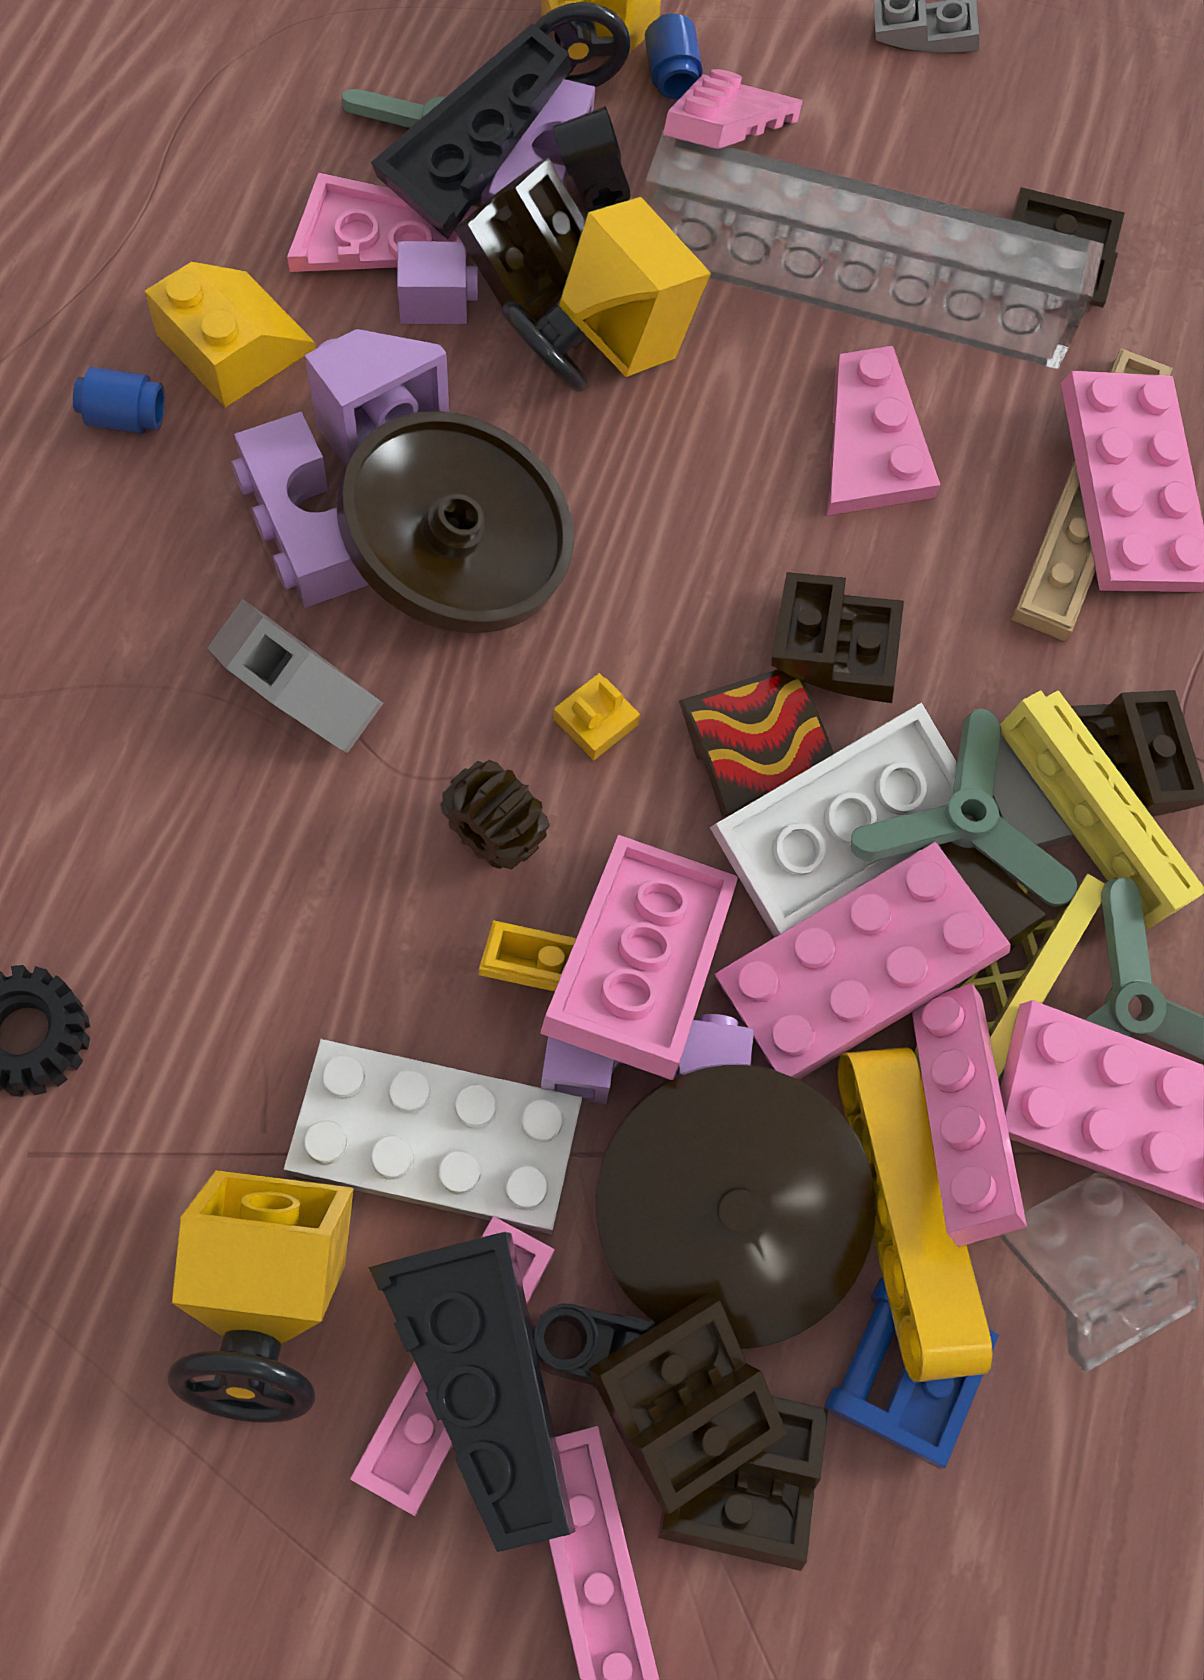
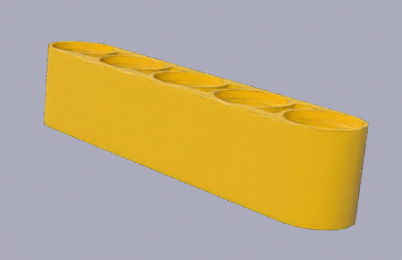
M908 1047L844 1052L840 1055L838 1061L839 1093L845 1119L860 1140L873 1176L876 1199L873 1237L905 1369L910 1379L915 1383L987 1374L992 1364L990 1332L967 1245L958 1247L947 1234L923 1079L917 1058L912 1049Z

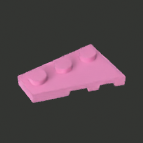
M318 173L287 260L289 272L398 267V241L461 242L455 230L448 239L445 238L388 187ZM471 206V208L468 210V212L460 221V223L464 221L476 209H478V207Z
M887 346L841 353L835 372L832 420L834 429L833 445L830 454L829 472H831L830 492L827 500V516L935 498L940 488V482L894 347Z

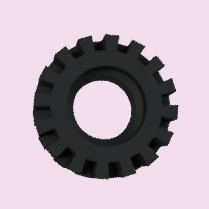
M24 965L11 966L12 976L6 977L0 971V1026L4 1019L12 1012L22 1008H35L46 1014L48 1032L40 1046L26 1054H10L3 1051L0 1047V1091L4 1089L11 1096L23 1097L24 1090L29 1089L36 1096L47 1093L45 1084L53 1081L58 1087L66 1082L68 1079L64 1076L63 1072L69 1066L78 1070L83 1062L78 1052L80 1048H89L90 1037L85 1032V1028L90 1027L88 1015L82 1009V1003L59 976L56 975L53 978L47 969L35 966L33 973H30Z

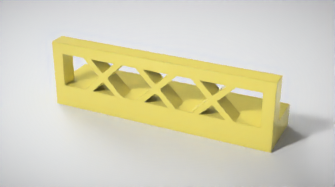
M1040 690L1023 699L1000 724L1001 735L1106 880L1125 877L1133 880L1138 885L1141 893L1145 931L1203 895L1204 886L1058 690L1046 697Z
M1087 874L1077 885L1074 897L1070 902L1061 907L1054 920L1042 922L1022 940L1028 960L1024 970L1000 974L997 962L995 961L985 967L987 977L975 979L978 974L977 972L962 985L965 986L972 983L977 990L991 988L998 1014L994 1021L987 1022L998 1078L1005 1068L1019 1005L1031 1000L1043 1003L1102 902L1101 893L1105 883L1090 874ZM1017 882L1016 884L1027 893L1028 889ZM1046 933L1037 947L1034 935ZM1016 983L1007 998L1004 985ZM916 1046V1048H915V1050H914L913 1052H914V1054H915V1056H916V1058H917V1061H918V1064H919V1068H920V1072H921V1066H920V1060H919V1054H918V1047Z

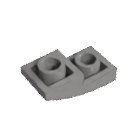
M874 0L876 41L903 49L923 52L946 53L979 50L976 0H947L926 3L925 0Z

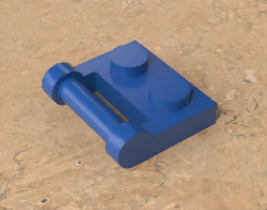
M879 1278L871 1297L876 1305L840 1388H831L823 1408L828 1409V1412L835 1417L872 1433L938 1469L946 1468L983 1374L915 1383L910 1379L903 1364L885 1409L882 1410L866 1401L896 1331L884 1279ZM989 1329L993 1352L999 1334Z

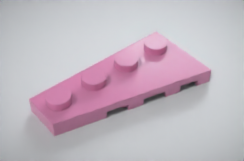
M712 69L710 76L703 74L668 110L663 135L720 149L745 140L746 135L757 136L763 134L765 127L775 130L781 128L783 122L790 124L798 122L803 100L741 84L742 76L725 70Z

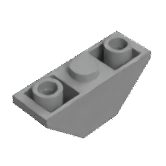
M244 599L240 601L207 647L219 662L240 680L272 704L346 753L350 751L384 704Z

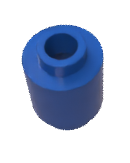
M670 13L654 20L647 27L644 37L653 84L664 97L680 99L702 76L703 67L693 21L684 15Z
M89 367L85 377H78L75 381L73 408L76 413H82V419L86 426L144 434L147 429L159 430L162 425L165 410V390L162 383L151 382L150 377L145 374Z

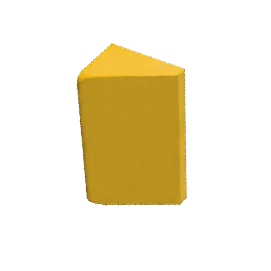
M493 920L478 975L555 992L576 938Z

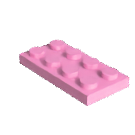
M1071 371L1061 382L1099 591L1204 592V524L1173 376Z
M618 835L546 1012L540 1034L673 1080L684 1051L738 876Z
M935 841L714 975L717 983L745 1027L754 1028L753 1039L771 1068L800 1080L1010 953L1011 944Z
M1034 1000L1021 1003L1000 1085L1010 1139L1204 1210V1065Z

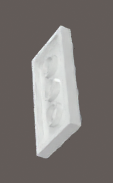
M920 703L709 828L773 937H777L920 851L916 850L877 861H866L852 853L850 848L851 835L860 826L947 805L953 795L957 762L923 704ZM963 814L968 820L973 818L970 815Z
M321 1039L284 1171L287 1175L330 1185L352 1187L356 1191L489 1221L494 1216L512 1226L552 1235L582 1097Z

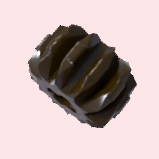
M488 760L485 763L477 761L469 769L464 768L450 781L452 785L442 793L443 801L440 805L442 813L449 819V828L459 835L462 844L469 846L474 851L477 858H485L492 867L498 869L504 867L512 870L521 861L525 862L539 849L538 845L547 837L546 830L550 827L548 817L541 811L543 809L542 802L533 797L529 791V785L522 784L512 770L507 769L504 771L497 762Z

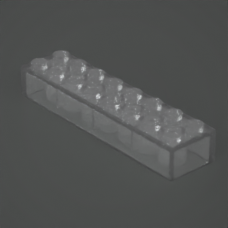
M663 132L645 180L644 201L711 272L709 278L1059 369L1093 297L1104 246L1103 243L747 151L727 146L716 149L663 135Z

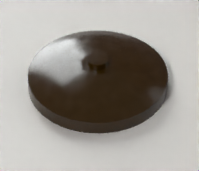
M444 411L417 412L392 419L373 430L358 445L340 482L337 496V520L341 538L353 564L366 582L384 600L408 616L425 624L463 633H488L515 626L536 614L548 602L568 571L573 554L574 530L569 506L559 484L545 464L526 445L488 422L471 416Z
M739 1063L717 1064L693 1069L675 1076L673 1080L665 1081L639 1100L627 1113L608 1143L601 1162L596 1188L597 1226L605 1258L622 1290L647 1317L657 1324L662 1323L706 1294L721 1301L741 1349L768 1346L787 1340L804 1332L828 1315L841 1302L855 1283L864 1266L873 1238L876 1216L875 1188L869 1162L860 1140L839 1110L824 1096L794 1077L773 1069Z

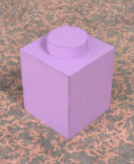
M398 241L397 290L400 324H467V301H478L477 266H466V248L462 242Z

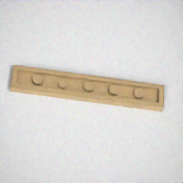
M1120 348L1110 373L1170 376L1173 368ZM1075 460L1011 618L1012 621L1065 642L1073 631L1096 571Z

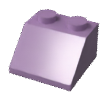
M355 329L337 339L323 342L315 350L304 355L316 427L346 468L358 445L367 435L382 424L411 413L426 411L449 412L447 355L439 344Z

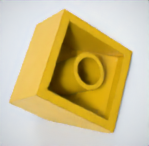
M190 262L144 291L157 336L225 408L316 349L315 342L246 271Z

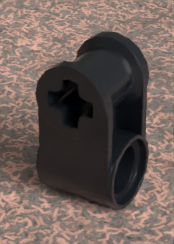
M606 106L553 126L556 142L569 176H572L584 207L588 212L630 199V187L621 165V151Z
M561 1303L545 1311L539 1317L532 1331L540 1368L551 1375L593 1385L597 1389L588 1368L658 1324L632 1316L608 1314L575 1304ZM564 1321L576 1327L582 1339L581 1350L577 1357L569 1360L559 1359L548 1351L544 1335L546 1328L550 1324Z

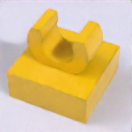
M600 673L553 709V720L593 761L637 727L640 719V713Z

